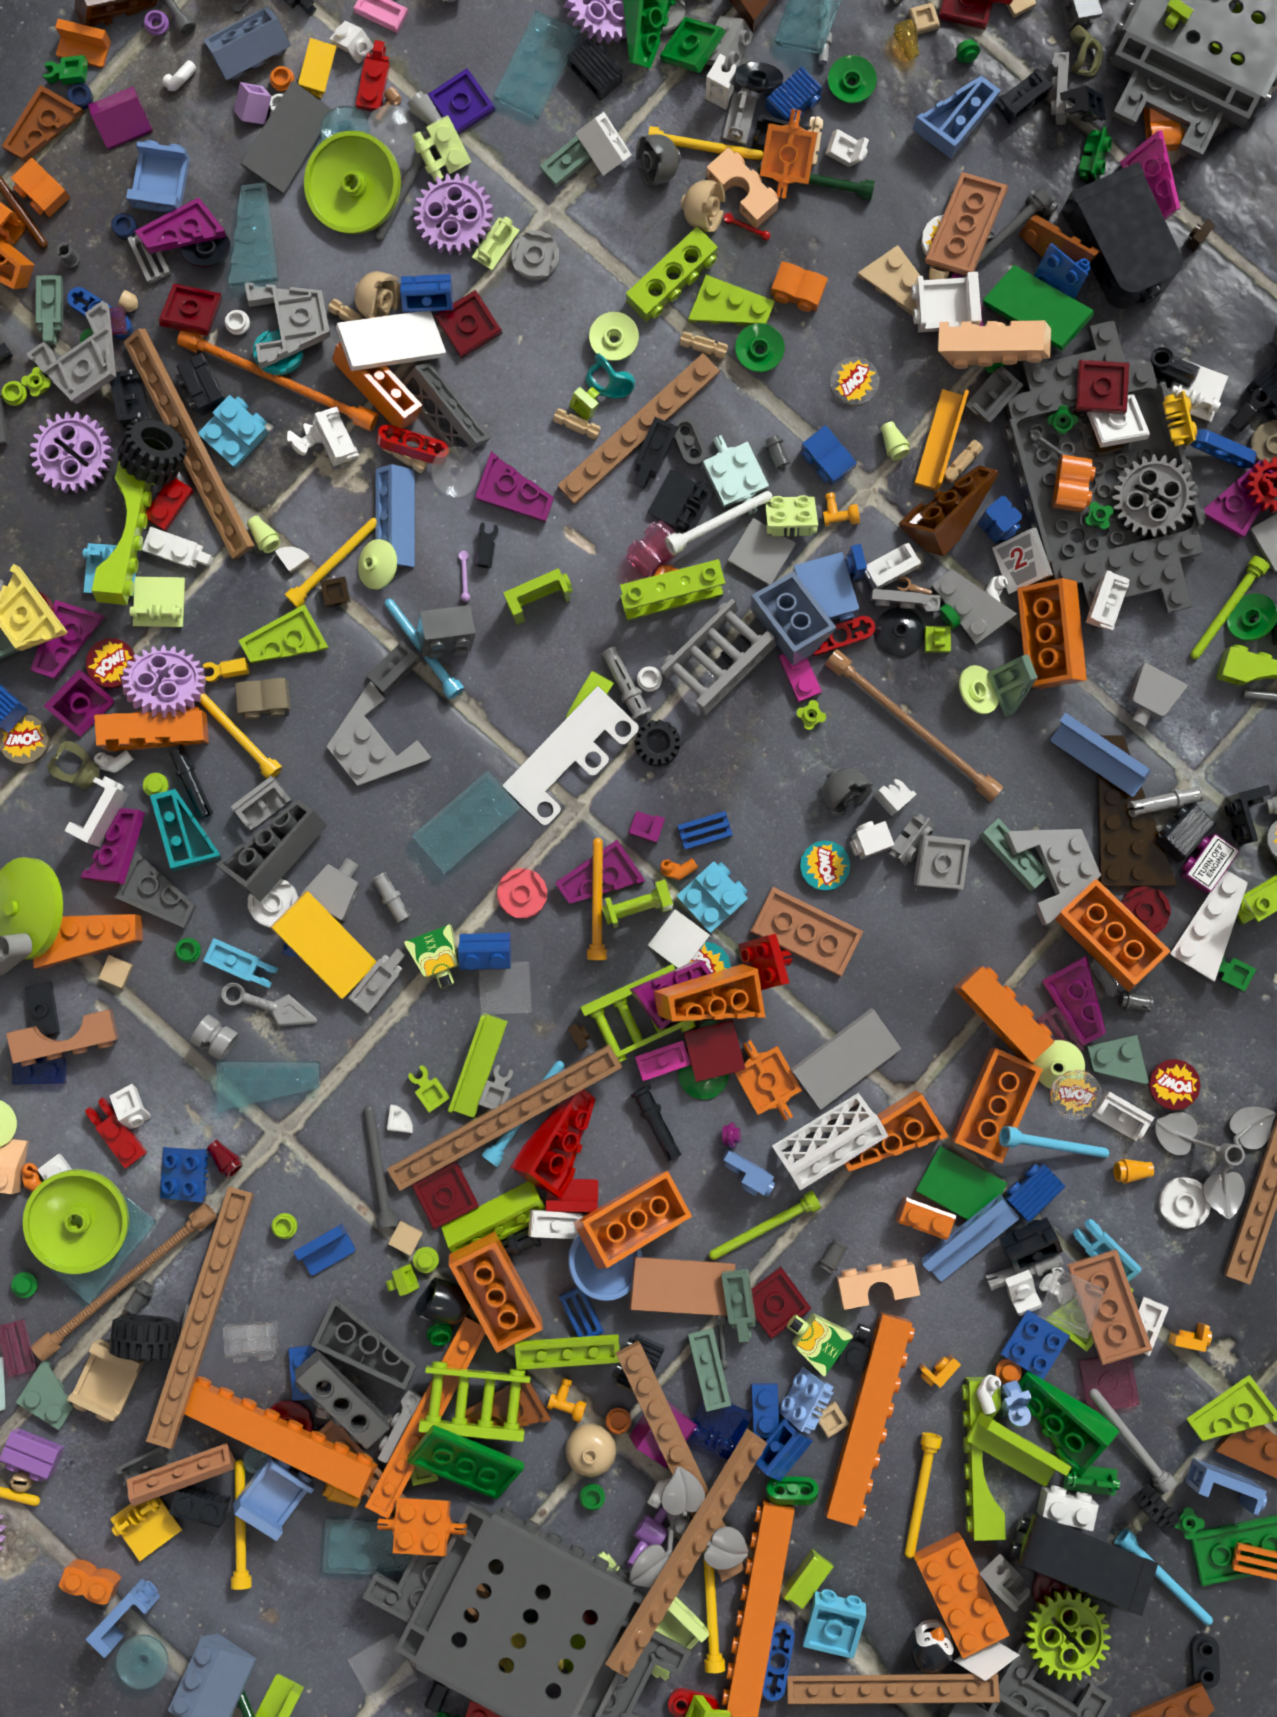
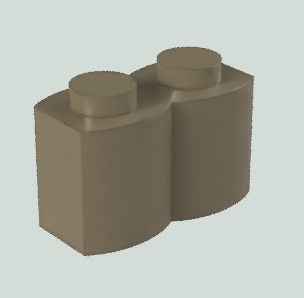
M286 678L235 683L237 711L241 716H245V719H258L260 714L270 713L271 717L284 716L285 711H291L289 681Z

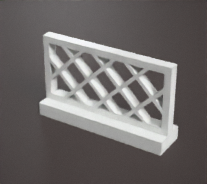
M857 1093L772 1145L799 1190H802L888 1137V1134L877 1115L872 1112L860 1094ZM858 1103L860 1104L857 1112H848L850 1108ZM832 1119H837L835 1125H827ZM853 1119L851 1125H843L844 1120ZM816 1132L813 1138H805L809 1133ZM823 1132H831L829 1138H821ZM794 1145L791 1152H782L788 1146ZM801 1146H809L807 1152H799Z

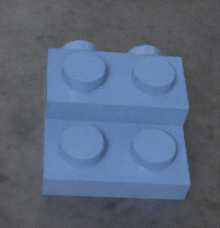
M726 1148L722 1155L723 1160L726 1161L724 1165L737 1174L741 1170L743 1171L739 1177V1180L743 1183L741 1187L754 1196H757L759 1192L768 1197L775 1186L774 1181H772L774 1176Z

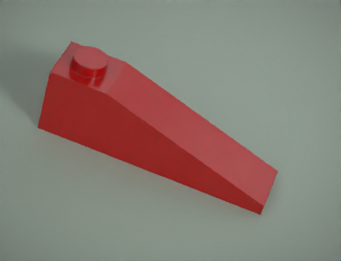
M583 1089L563 1100L523 1145L510 1168L527 1181L561 1199L574 1177L576 1168L573 1165L577 1153L581 1152V1137L583 1130L588 1128L596 1098Z

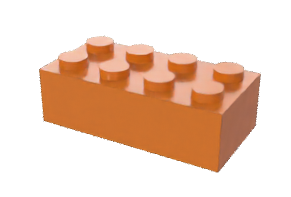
M1060 578L1017 588L1024 655H1029L1037 675V679L1031 688L1045 689L1087 681L1077 581Z
M1097 879L1072 900L1055 919L1128 992L1171 952Z
M975 967L953 989L1020 1059L1033 1063L1055 1042L1050 1037L1052 1032L1043 1023L1039 1025L1032 1018L1034 1013L1025 1004L1021 1006L1015 1000L1016 994L1007 985L1003 987L997 981L999 977L990 967Z
M990 1048L950 1141L1002 1164L1009 1147L1001 1146L999 1142L1000 1130L1003 1126L1018 1128L1043 1069L997 1048Z
M664 1171L651 1176L575 1221L573 1224L597 1269H604L691 1218L692 1215L669 1172Z
M495 1231L449 1254V1267L496 1353L543 1330L542 1317Z
M959 1532L915 1552L913 1557L963 1659L1010 1636Z

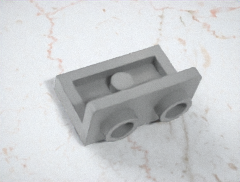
M720 15L716 26L722 27L725 35L706 64L714 65L719 54L726 56L724 66L722 67L725 72H729L733 64L736 65V68L739 65L747 46L751 42L753 33L744 19Z

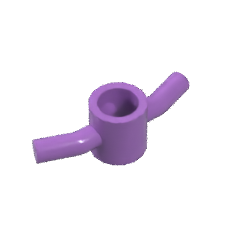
M663 1506L654 1518L647 1514L637 1526L633 1536L639 1540V1543L626 1564L628 1568H632L636 1558L646 1547L655 1544L661 1545L666 1538L668 1530L662 1524L667 1518V1511Z

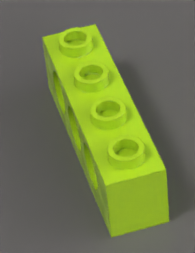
M697 226L626 292V302L645 322L651 318H657L663 312V306L669 301L674 302L682 293V288L687 284L689 286L698 279L699 272L704 268L709 269L716 262L718 247ZM688 256H694L697 259V261L694 263H688L685 260V258ZM677 273L680 277L676 280H671L667 275ZM653 289H658L662 294L654 297L649 292Z

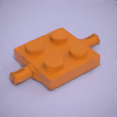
M791 109L789 124L782 126L768 124L760 176L770 177L779 182L777 188V196L779 198L782 188L781 198H786L788 183L809 184L818 132L805 130L799 126L801 110H797L794 120L796 109Z
M752 1040L747 1042L748 1045L746 1043L742 1044L749 1059L744 1063L746 1070L737 1072L735 1075L757 1115L768 1109L777 1108L783 1121L788 1120L785 1112L789 1118L793 1117L786 1102L792 1096L801 1092L802 1089L779 1047L775 1046L766 1052L758 1053Z
M397 1498L394 1519L379 1518L378 1523L387 1525H377V1529L393 1531V1553L447 1556V1543L451 1534L466 1535L467 1530H457L456 1528L466 1529L467 1524L452 1523L450 1518L451 1501Z

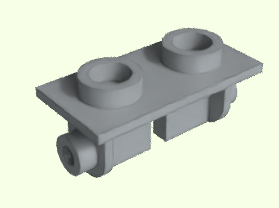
M741 88V91L738 93L733 92L722 139L742 144L747 143L757 102V97L750 94V89Z
M920 813L917 816H913L904 828V832L909 834L910 837L907 839L900 834L894 842L895 845L890 848L889 855L895 859L899 858L905 867L909 862H912L918 855L920 835L932 836L935 826L931 819H926Z

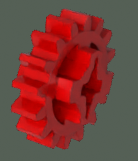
M1273 457L1269 462L1265 458L1260 462V465L1256 464L1252 468L1253 472H1250L1246 477L1251 482L1245 485V488L1251 489L1247 498H1255L1252 505L1256 506L1260 503L1262 505L1261 511H1265L1270 507L1271 513L1277 511V500H1274L1277 497V458ZM1273 470L1271 474H1262L1264 471Z

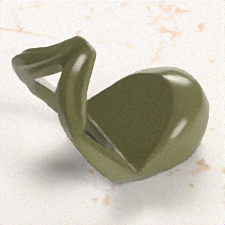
M1077 25L1070 32V37L1075 44L1081 46L1078 60L1070 67V71L1085 77H1094L1102 62V45L1081 25ZM1087 48L1095 49V58L1090 71L1081 69Z
M64 741L57 749L56 755L51 758L47 765V770L53 777L63 782L72 783L81 789L92 787L95 784L93 782L94 778H99V766L94 763L81 746L71 741ZM63 750L70 751L81 758L82 766L77 773L72 775L66 774L54 764Z

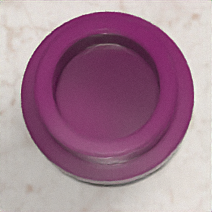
M735 1123L723 1126L722 1139L724 1146L736 1148L737 1143L741 1142V1130L739 1127L736 1128Z

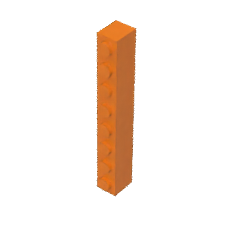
M879 1312L870 1345L871 1349L864 1366L824 1511L829 1519L857 1527L858 1521L864 1518L866 1505L863 1502L865 1495H870L873 1486V1479H870L873 1469H877L880 1460V1454L877 1451L879 1444H884L887 1435V1429L884 1428L887 1418H891L894 1409V1403H891L893 1393L897 1394L901 1383V1378H898L900 1368H905L908 1353H905L907 1342L911 1343L914 1337L915 1328H912L913 1323L908 1319Z
M197 1376L185 1415L357 1498H361L366 1494L378 1464L372 1462L373 1459L363 1453H358L357 1455L350 1452L349 1447L343 1443L335 1442L334 1444L327 1441L324 1434L317 1431L308 1432L302 1429L303 1425L294 1420H283L279 1418L280 1414L278 1412L256 1407L257 1403L248 1398L240 1399L234 1396L232 1390L225 1387H220L219 1389L211 1385V1380Z
M762 1499L761 1506L756 1507L754 1522H758L757 1532H752L750 1539V1548H753L752 1559L747 1558L745 1574L749 1575L747 1585H742L740 1600L744 1601L742 1611L738 1610L735 1626L739 1627L738 1637L733 1636L731 1653H735L733 1663H728L726 1679H729L730 1682L728 1689L723 1690L721 1705L725 1706V1710L731 1713V1717H758L795 1512L793 1505H776L769 1500Z

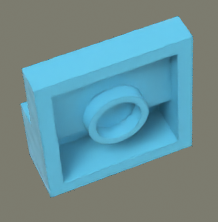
M229 395L214 410V417L198 434L236 469L269 432L265 427L267 422L259 414L255 413L252 416L246 410L249 406L239 396L234 399Z
M713 861L676 896L709 933L715 930L748 899L745 895L748 892L747 889L739 881L734 883L728 877L731 872L722 862L717 865Z
M828 1589L822 1590V1592L815 1591L809 1611V1621L803 1638V1647L854 1659L866 1619V1603L853 1595L847 1598L839 1597L835 1592Z

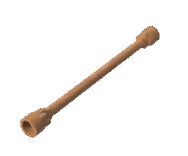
M838 649L834 651L825 662L829 669L839 677L843 674L846 678H851L859 687L861 686V689L863 688L866 693L868 692L871 697L873 696V699L878 700V703L883 704V707L888 709L890 713H893L895 717H898L900 721L908 725V728L910 727L913 732L915 731L918 736L920 735V738L925 739V742L935 748L937 752H940L942 756H945L947 760H950L953 765L955 764V767L957 766L958 769L960 768V771L965 772L967 777L970 776V779L977 786L976 791L988 801L992 802L1003 789L999 782L989 774L985 777L982 773L974 771V768L972 769L969 764L967 765L964 760L962 761V758L952 752L950 748H947L945 744H942L940 740H937L934 735L932 736L929 731L927 732V729L922 728V725L915 721V719L905 713L903 709H900L898 705H895L893 701H890L887 696L885 697L882 692L880 693V690L877 691L878 689H875V686L854 670L855 668L850 665L853 661Z
M207 1203L199 1206L188 1216L190 1220L185 1223V1227L183 1226L180 1231H177L162 1246L160 1245L157 1250L149 1254L139 1265H136L118 1282L103 1292L98 1299H95V1301L80 1311L77 1316L72 1318L58 1331H54L52 1334L47 1332L32 1344L31 1349L41 1361L47 1360L61 1348L59 1344L64 1340V1337L74 1331L77 1326L92 1316L100 1307H103L105 1303L115 1297L123 1288H126L141 1273L149 1269L159 1258H162L164 1254L172 1250L190 1233H194L197 1230L201 1232L215 1221L217 1215Z

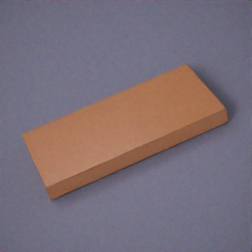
M961 172L925 258V264L964 276L968 272H975L1008 192V185Z
M772 887L750 932L759 937L776 933L781 948L842 977L864 931Z
M1117 1249L1067 1264L1102 1365L1152 1351Z
M634 1256L629 1309L728 1316L721 1273L723 1271L735 1270V1264Z

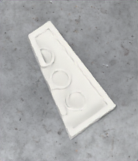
M1227 870L1213 891L1210 892L1170 955L1215 982L1248 882Z

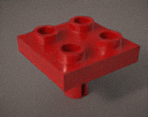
M776 933L738 944L743 964L758 969L761 991L789 983L785 966L791 965L792 958L783 959V957L789 956L791 953L788 950L781 951Z

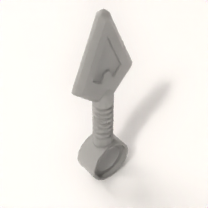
M229 983L222 989L221 995L225 1003L228 1005H239L243 1002L271 1012L277 1026L317 1023V1018L289 994L273 1002L246 993L245 988L239 983ZM231 987H237L241 992L240 998L234 1002L227 998V991Z

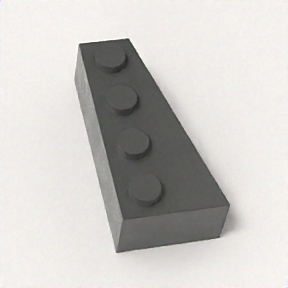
M296 800L272 819L273 824L268 828L259 829L254 833L255 838L244 847L240 844L233 850L234 854L226 861L221 859L215 864L232 881L260 902L327 827V824L317 813L300 800Z
M337 1297L333 1298L311 1344L312 1347L404 1390L407 1389L418 1366L417 1363Z

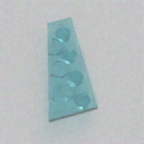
M266 182L241 185L237 214L238 223L237 229H235L234 253H232V268L228 284L230 287L243 286L246 282L258 284L279 281L268 186Z

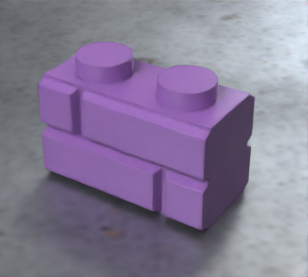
M16 1428L8 1436L0 1456V1462L5 1463V1468L10 1471L19 1472L23 1470L30 1473L29 1477L31 1479L42 1482L44 1479L48 1480L54 1475L65 1446Z

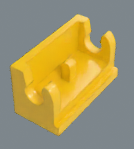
M310 38L298 85L317 99H321L322 94H325L336 46Z

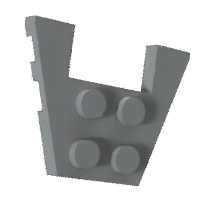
M251 282L245 283L249 307L275 303L281 340L255 344L260 368L267 367L330 338L322 290L290 287V290L278 289L275 285L266 284V287L255 286Z
M101 301L85 312L94 334L56 360L50 345L42 342L27 353V356L76 404L116 378L110 309L104 301Z
M372 682L366 686L326 746L358 787L398 771L412 768V766L420 763H426L432 759L418 740L396 756L372 726L366 716L386 701Z
M1082 829L1010 831L1004 834L1013 855L1036 847L1056 895L1034 904L1042 926L1054 920L1088 885L1101 876Z

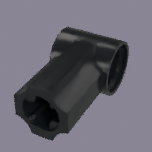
M1167 347L1154 349L1150 357L1156 379L1167 378L1188 388L1193 385L1200 370L1199 366L1173 356V352Z

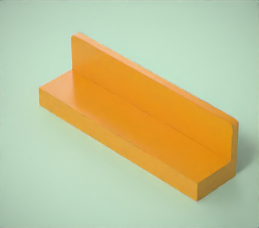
M942 389L914 485L938 492L945 475L969 390H965L963 395Z

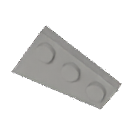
M953 569L932 584L943 601L957 612L961 625L975 644L980 643L1017 615L1012 609L999 602L996 598Z

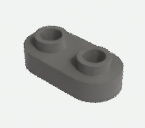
M689 417L679 418L674 423V425L679 427L674 439L681 457L687 465L692 467L699 466L706 459L707 450L697 424ZM682 429H688L690 433L688 435H682L680 431ZM692 451H696L699 456L692 458L689 454Z

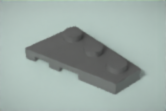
M138 852L135 853L129 866L124 885H120L114 897L186 929L196 908L193 902Z

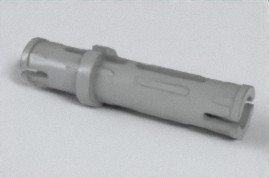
M1200 786L1181 791L1180 789H1174L1168 794L1129 801L1127 808L1133 807L1137 809L1128 810L1131 817H1136L1173 807L1174 809H1180L1186 804L1202 802L1204 795L1198 796L1196 794L1203 793V790Z
M1059 1253L1015 1273L1013 1267L990 1275H985L990 1290L994 1291L1006 1286V1278L1029 1270L1032 1276L1037 1275V1277L1043 1276V1272L1062 1267L1064 1263Z

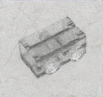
M279 1321L227 1324L224 1326L225 1359L232 1358L233 1363L246 1362L248 1357L258 1356L259 1361L274 1359V1355H277L281 1350Z

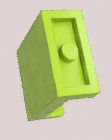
M558 568L505 591L503 594L516 625L525 622L521 609L522 606L556 591L562 592L567 603L571 601L570 593H573L568 575L566 573L562 575Z

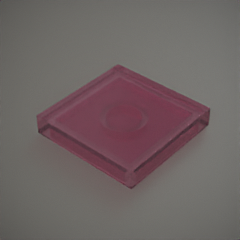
M1099 1357L1078 1360L1085 1401L1088 1407L1101 1412L1089 1396L1091 1389H1097L1113 1409L1140 1405L1131 1357L1106 1365H1102Z

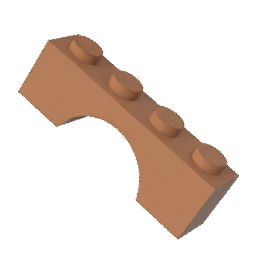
M112 1009L84 1015L79 1031L67 1040H52L43 1035L36 1026L6 1033L13 1063L20 1062L21 1066L37 1063L36 1058L46 1056L47 1060L61 1058L62 1052L72 1050L73 1055L87 1052V1046L96 1044L98 1049L113 1046V1040L119 1038Z

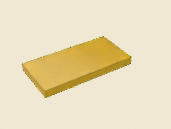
M305 891L270 926L340 999H343L377 962L309 891Z

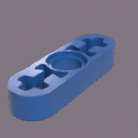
M82 287L71 289L67 295L70 306L85 318H87L85 312L103 301ZM77 296L80 298L83 296L85 301L88 304H90L89 307L87 308L86 305H84L81 302L77 303L75 298ZM108 304L110 319L112 320L113 318L117 323L125 325L124 330L117 329L111 322L112 335L118 339L128 338L133 332L131 321L126 315Z
M1197 429L1196 440L1190 444L1200 451L1240 468H1252L1257 456L1256 451L1204 429Z
M778 1621L774 1624L762 1691L763 1696L770 1701L781 1699L785 1693L795 1638L792 1626L786 1621ZM786 1629L789 1637H784L783 1648L778 1647L779 1637L776 1633ZM775 1654H781L785 1658L784 1665L779 1668L772 1666L770 1663L771 1657ZM772 1673L777 1675L776 1683L777 1687H779V1689L774 1690V1693H770L769 1687H766L772 1684Z

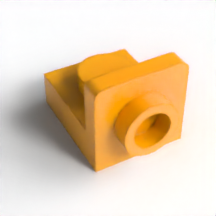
M1198 1322L1195 1337L1194 1332L1179 1330L1178 1334L1170 1332L1168 1343L1178 1347L1206 1352V1347L1210 1345L1212 1340V1332L1209 1331L1210 1326Z
M951 1354L947 1358L943 1356L934 1366L936 1369L934 1373L921 1363L919 1368L923 1373L920 1376L931 1387L935 1383L941 1388L961 1364Z

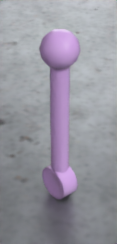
M461 551L458 555L462 565L463 593L461 594V600L468 602L470 594L467 587L466 561L469 556L466 551Z

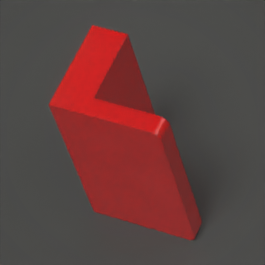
M572 1179L561 1199L547 1192L546 1211L592 1212L598 1208L597 1179Z

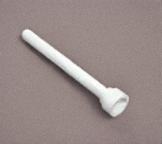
M765 491L684 534L673 533L665 537V544L672 555L682 552L688 542L770 501L772 493Z

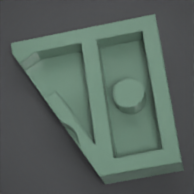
M1028 654L988 672L1005 717L1011 716L1016 712L1037 679Z
M1137 1035L1086 1046L1092 1071L1138 1083H1149Z
M45 1360L40 1363L16 1403L57 1430H60L74 1410V1407L72 1406L73 1403L67 1400L69 1395L65 1393L61 1380L57 1379L50 1367L51 1363L49 1360Z

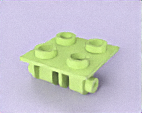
M804 495L798 497L774 496L765 503L767 516L766 533L771 534L772 537L784 536V528H786V536H790V528H794V536H797V528H799V536H812V533H817L818 520L815 497Z
M135 577L134 606L130 607L133 626L183 627L185 578Z

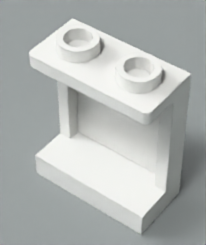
M968 272L966 278L923 280V276H918L915 284H912L911 297L912 300H916L917 308L913 309V322L918 324V332L939 331V322H949V327L961 326V322L972 321V324L980 325L982 318L978 272Z
M104 776L103 780L97 777L93 780V782L104 787L105 790L85 826L69 822L65 829L66 832L98 847L102 845L105 833L129 796L128 793L122 791L125 786Z

